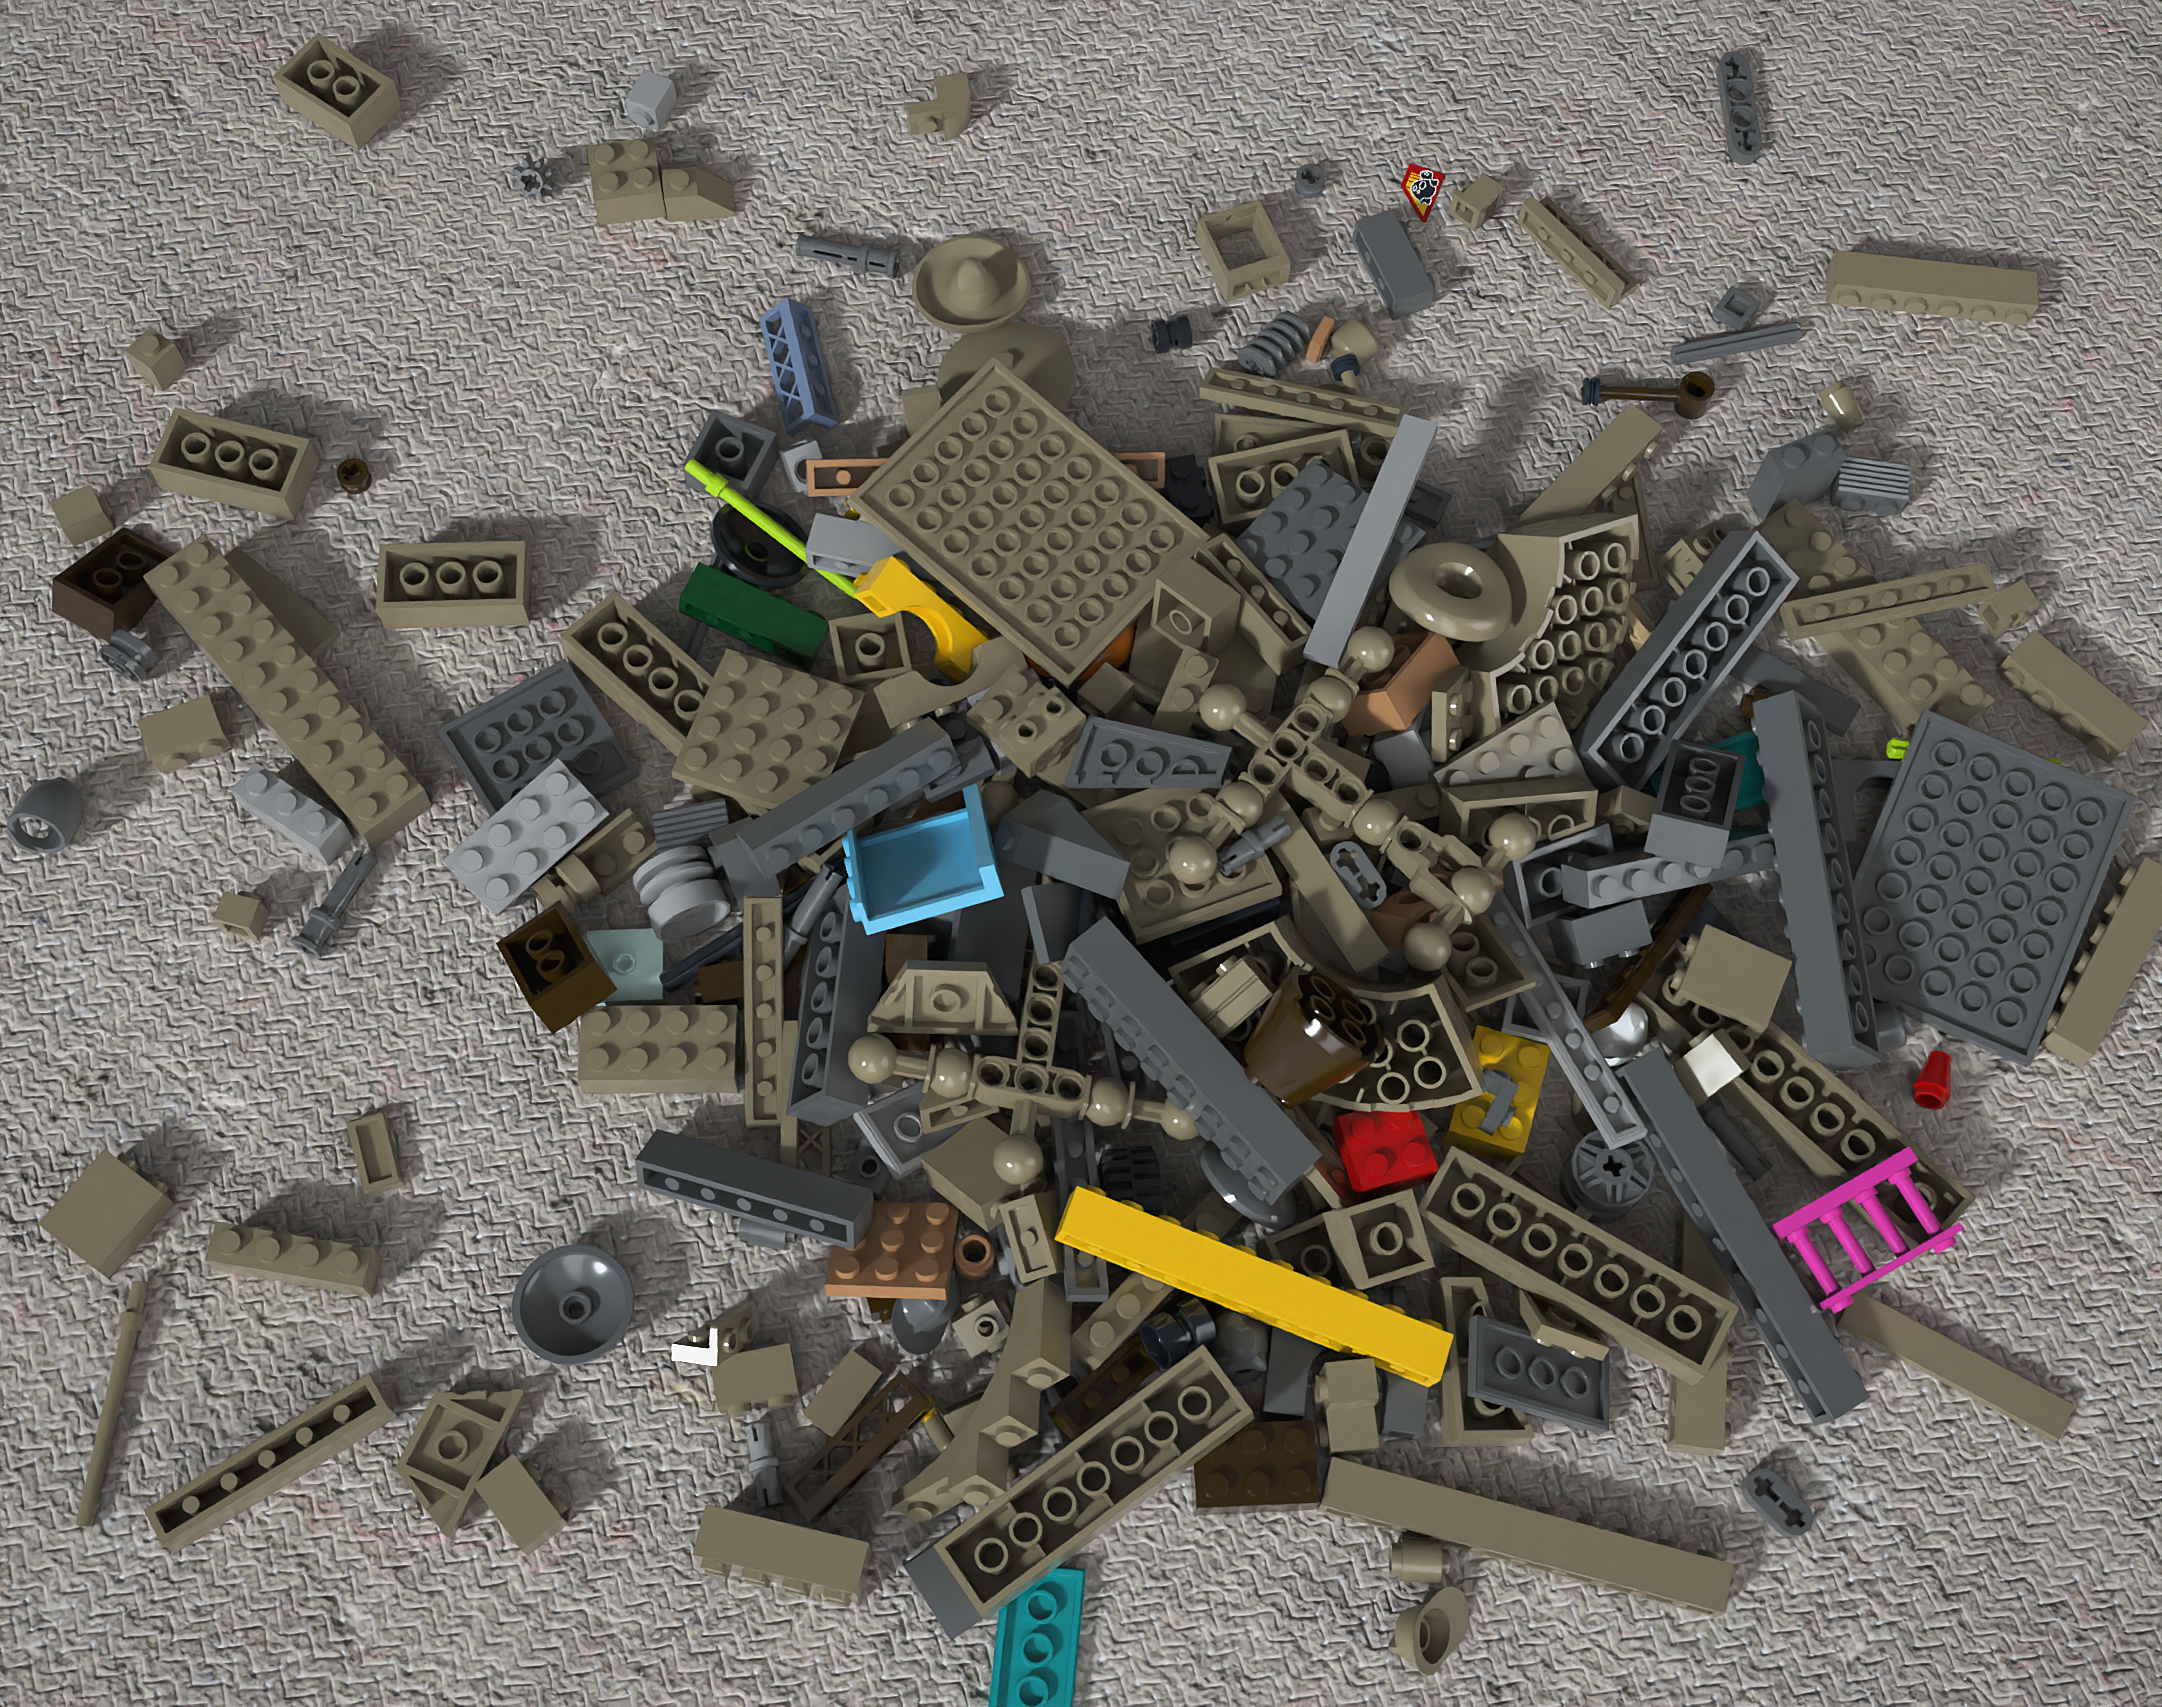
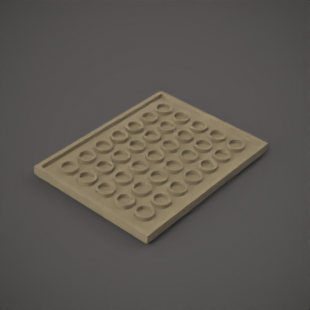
M992 357L848 498V504L1067 690L1153 602L1156 578L1184 555L1193 559L1197 547L1206 543L1211 538V536L995 357Z

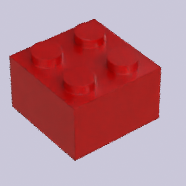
M1417 1110L1397 1113L1396 1111H1355L1338 1116L1335 1120L1332 1133L1357 1202L1431 1182L1439 1169Z

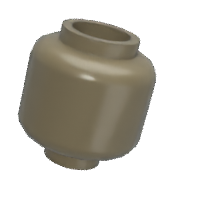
M1350 318L1331 334L1330 345L1332 350L1329 354L1333 360L1344 355H1355L1361 368L1378 353V341L1381 339L1380 334L1367 319Z

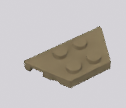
M907 960L869 1015L867 1032L1018 1036L1019 1027L1012 1009L986 962Z
M511 1389V1391L487 1392L482 1390L469 1391L463 1394H456L455 1392L433 1394L395 1469L446 1537L453 1540L477 1493L473 1485L486 1475L527 1395L525 1391Z

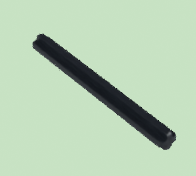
M844 858L832 865L835 867V872L840 870L845 875L837 888L845 884L847 878H849ZM818 874L782 896L783 922L793 916ZM743 922L659 975V979L664 988L669 993H673L699 976V967L717 965L743 948Z

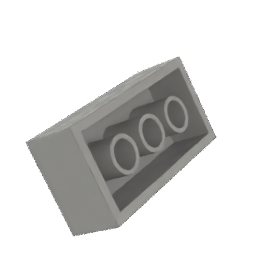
M557 758L443 860V863L495 917L605 819L609 813Z

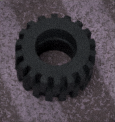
M1151 1146L1103 1150L1099 1162L1100 1188L1106 1193V1197L1120 1203L1122 1200L1135 1202L1144 1208L1143 1212L1155 1217L1164 1215L1160 1170L1157 1155Z

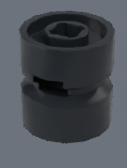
M1193 1296L1184 1297L1169 1306L1167 1313L1159 1312L1143 1321L1139 1326V1333L1145 1350L1151 1359L1163 1369H1169L1187 1357L1189 1349L1195 1351L1202 1345L1206 1347L1216 1339L1215 1325L1209 1312Z

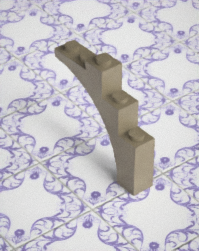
M1043 1277L1016 1293L1012 1322L1003 1353L977 1407L957 1436L937 1459L916 1478L893 1492L892 1508L908 1516L911 1520L923 1524L963 1501L978 1508L1006 1493L1009 1449L1038 1434L1040 1392L1070 1375L1072 1302H1066L1065 1290Z

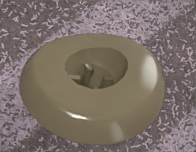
M973 235L954 237L936 245L922 258L912 280V296L920 313L930 323L940 329L963 334L986 332L1009 323L1025 308L1031 292L1029 271L1014 251L996 240Z
M1436 542L1420 546L1409 552L1390 574L1389 591L1400 610L1421 626L1443 636L1464 641H1487L1504 633L1511 622L1513 595L1510 584L1499 566L1488 555L1473 546L1459 542Z

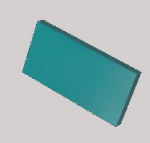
M1058 1566L999 1610L988 1707H1073L1086 1569Z

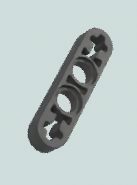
M1732 51L1725 53L1721 57L1716 70L1728 153L1735 163L1750 165L1756 161L1760 153L1762 140L1748 59L1743 54ZM1733 70L1737 71L1735 78H1732ZM1738 90L1744 94L1745 98L1740 100L1734 99L1729 95V91ZM1743 117L1749 122V125L1739 126L1733 121V118ZM1743 138H1746L1745 148L1744 146H1740L1743 141Z

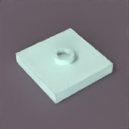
M653 928L587 931L588 940L618 989L602 1003L595 1006L664 1003V986L659 979V975L665 971V941H661L656 937Z

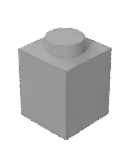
M643 69L625 98L629 119L639 126H648L658 131L677 102L673 80Z

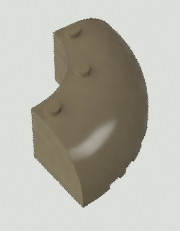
M1600 513L1570 516L1537 522L1498 533V566L1506 576L1512 590V618L1508 628L1500 636L1487 641H1465L1454 651L1460 663L1459 666L1469 667V680H1472L1474 683L1473 697L1468 709V715L1473 716V729L1470 737H1467L1462 742L1457 753L1462 752L1546 700L1554 701L1566 730H1573L1589 710L1586 705L1594 692H1600L1614 666L1610 660L1617 643H1623L1630 617L1625 616L1629 595H1635L1636 582H1631L1633 560L1639 559L1638 514Z
M1289 914L1168 968L1173 981L1187 1004L1191 1001L1186 996L1203 981L1210 986L1220 977L1216 969L1233 955L1239 960L1248 954L1277 988L1286 974L1297 964L1307 971H1311L1316 966L1328 972L1348 987L1359 998L1360 1002L1357 1006L1363 1012L1370 1025L1372 1023L1379 1025L1384 1037L1385 1049L1371 1065L1310 1098L1312 1100H1320L1338 1105L1341 1108L1357 1111H1396L1397 1113L1453 1105L1485 1093V1079L1478 1054L1443 973L1428 979L1402 983L1380 982L1357 977L1338 968L1316 952L1303 938ZM1271 998L1220 1041L1246 1066L1248 1064L1244 1056V1046Z

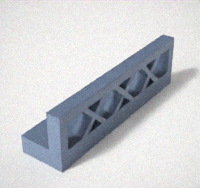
M787 297L761 316L759 320L786 434L794 436L811 423L830 429L838 424L839 420L812 309ZM781 317L782 324L776 336L772 323ZM786 343L789 352L785 363L782 364L780 356ZM794 372L796 380L791 393H789L787 384L791 373ZM801 401L804 414L795 420L794 413L798 402Z

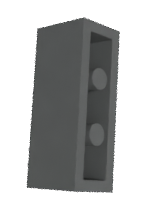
M1393 209L1357 220L1352 242L1392 320L1428 309L1435 292V282L1430 273L1426 274L1421 264V256L1418 249L1412 247L1404 222L1398 220Z

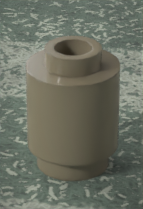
M1400 1539V1543H1390V1577H1399L1400 1581L1440 1583L1441 1576L1449 1574V1550L1442 1549L1441 1541Z

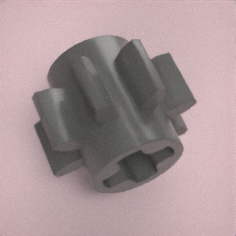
M526 156L522 160L524 168L516 165L512 171L515 175H518V180L513 184V187H520L524 192L525 199L529 195L536 194L537 198L541 200L545 196L544 188L552 190L555 186V183L549 180L550 175H552L555 169H548L544 164V157L532 162L531 158ZM531 172H532V173H535V174L537 175V176H536V181H537V183H534V182L531 181V179H532V175L530 174Z

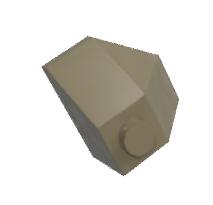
M697 160L663 163V194L668 222L735 217L732 184Z

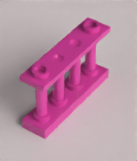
M1910 1146L1770 1227L1777 1236L1778 1242L1786 1238L1789 1244H1795L1827 1294L1828 1299L1818 1304L1821 1312L1830 1307L1834 1314L1855 1302L1851 1294L1931 1248H1933L1937 1255L1957 1243L1953 1235L1964 1229L1960 1222L1944 1230L1909 1176L1912 1174L1909 1166L1918 1161ZM1888 1179L1891 1185L1896 1184L1931 1238L1910 1250L1875 1196L1878 1194V1191L1874 1186ZM1852 1199L1855 1200L1857 1205H1863L1897 1258L1878 1270L1841 1215L1844 1213L1841 1205ZM1819 1218L1823 1224L1828 1223L1862 1276V1279L1843 1290L1807 1235L1810 1233L1807 1225Z

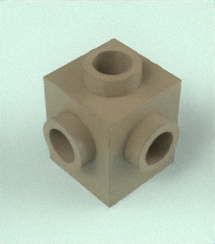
M992 1291L984 1295L981 1292H977L963 1300L960 1304L962 1308L950 1320L970 1357L973 1358L986 1349L991 1353L1003 1347L1006 1343L1011 1326L1010 1321H1012L1013 1313L1005 1299L1001 1298L997 1301Z

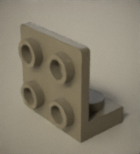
M1710 523L1681 538L1654 563V566L1681 596L1727 534L1714 523Z

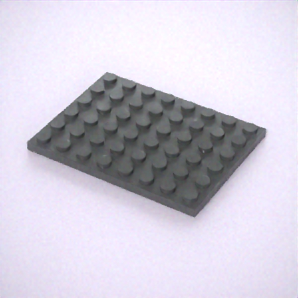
M1924 709L1919 716L1852 878L1873 1002L1890 1001L1896 1007L1902 1006L1906 1015L1912 1019L2025 1068L2030 1066L2136 796Z

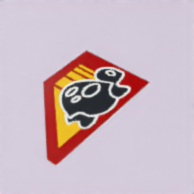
M1410 163L1400 187L1421 222L1426 223L1445 174Z

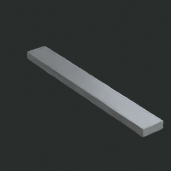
M1407 414L1403 415L1303 650V658L1339 668L1348 647V641L1354 633L1436 437L1438 423Z
M1501 889L1494 895L1491 906L1484 913L1536 981L1535 987L1520 992L1518 995L1610 1150L1644 1138L1648 1131L1587 1028L1583 1025L1582 1020L1503 889Z

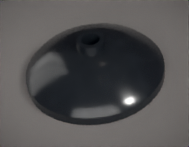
M747 499L807 545V535L788 514L765 502ZM729 503L721 507L716 513L710 529L712 544L723 563L740 578L762 587L787 588L799 583L810 570L806 562Z

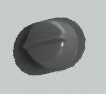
M953 1269L951 1270L946 1300L896 1299L891 1317L892 1332L897 1343L906 1352L921 1355L935 1349L944 1335L949 1319L957 1313L961 1304L962 1293L955 1279L956 1272Z

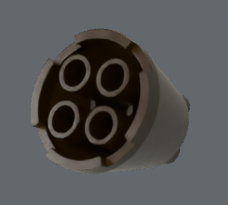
M1297 964L1280 982L1244 1046V1056L1248 1064L1244 1069V1073L1254 1085L1259 1087L1264 1085L1284 1107L1293 1109L1297 1104L1305 1102L1371 1065L1384 1052V1037L1378 1024L1372 1023L1370 1025L1363 1012L1357 1006L1360 1002L1359 998L1348 987L1328 972L1316 966L1311 971H1307Z

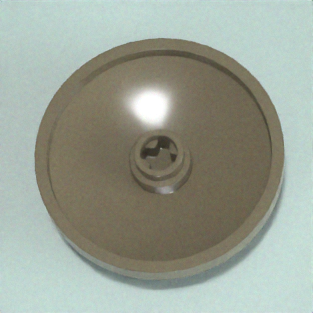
M1009 322L990 331L965 335L948 350L938 371V389L943 405L992 357H995L1060 412L1063 411L1071 400L1076 385L1075 364L1066 343L1050 330L1026 322Z

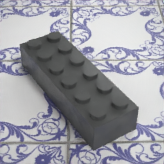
M847 883L834 891L809 932L810 938L807 946L798 1016V1035L786 1109L787 1116L797 1117V1119L823 1127H828L865 1109L869 1102L871 1087L868 1083L857 1079L850 1070L848 1052L851 1045L865 1034H875V1032H867L868 1017L877 1005L883 989L881 975L887 930L867 935L863 922H855L849 900L852 898Z

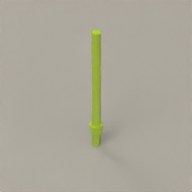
M694 458L690 459L684 469L706 485L705 490L715 498L720 496L807 563L806 544L728 485L729 481L721 474H713ZM815 569L852 599L857 600L853 594L859 586H854V581L843 574Z

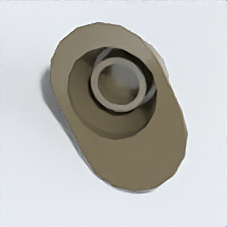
M1446 1586L1437 1591L1426 1604L1404 1609L1397 1619L1395 1634L1388 1644L1390 1651L1415 1664L1423 1675H1434L1464 1637L1468 1625L1469 1610L1467 1600L1462 1591L1454 1586Z

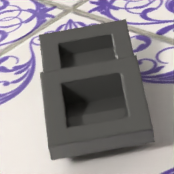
M936 1541L905 1562L903 1567L922 1598L928 1604L945 1634L952 1641L982 1620L983 1617L978 1613L933 1545L937 1543Z

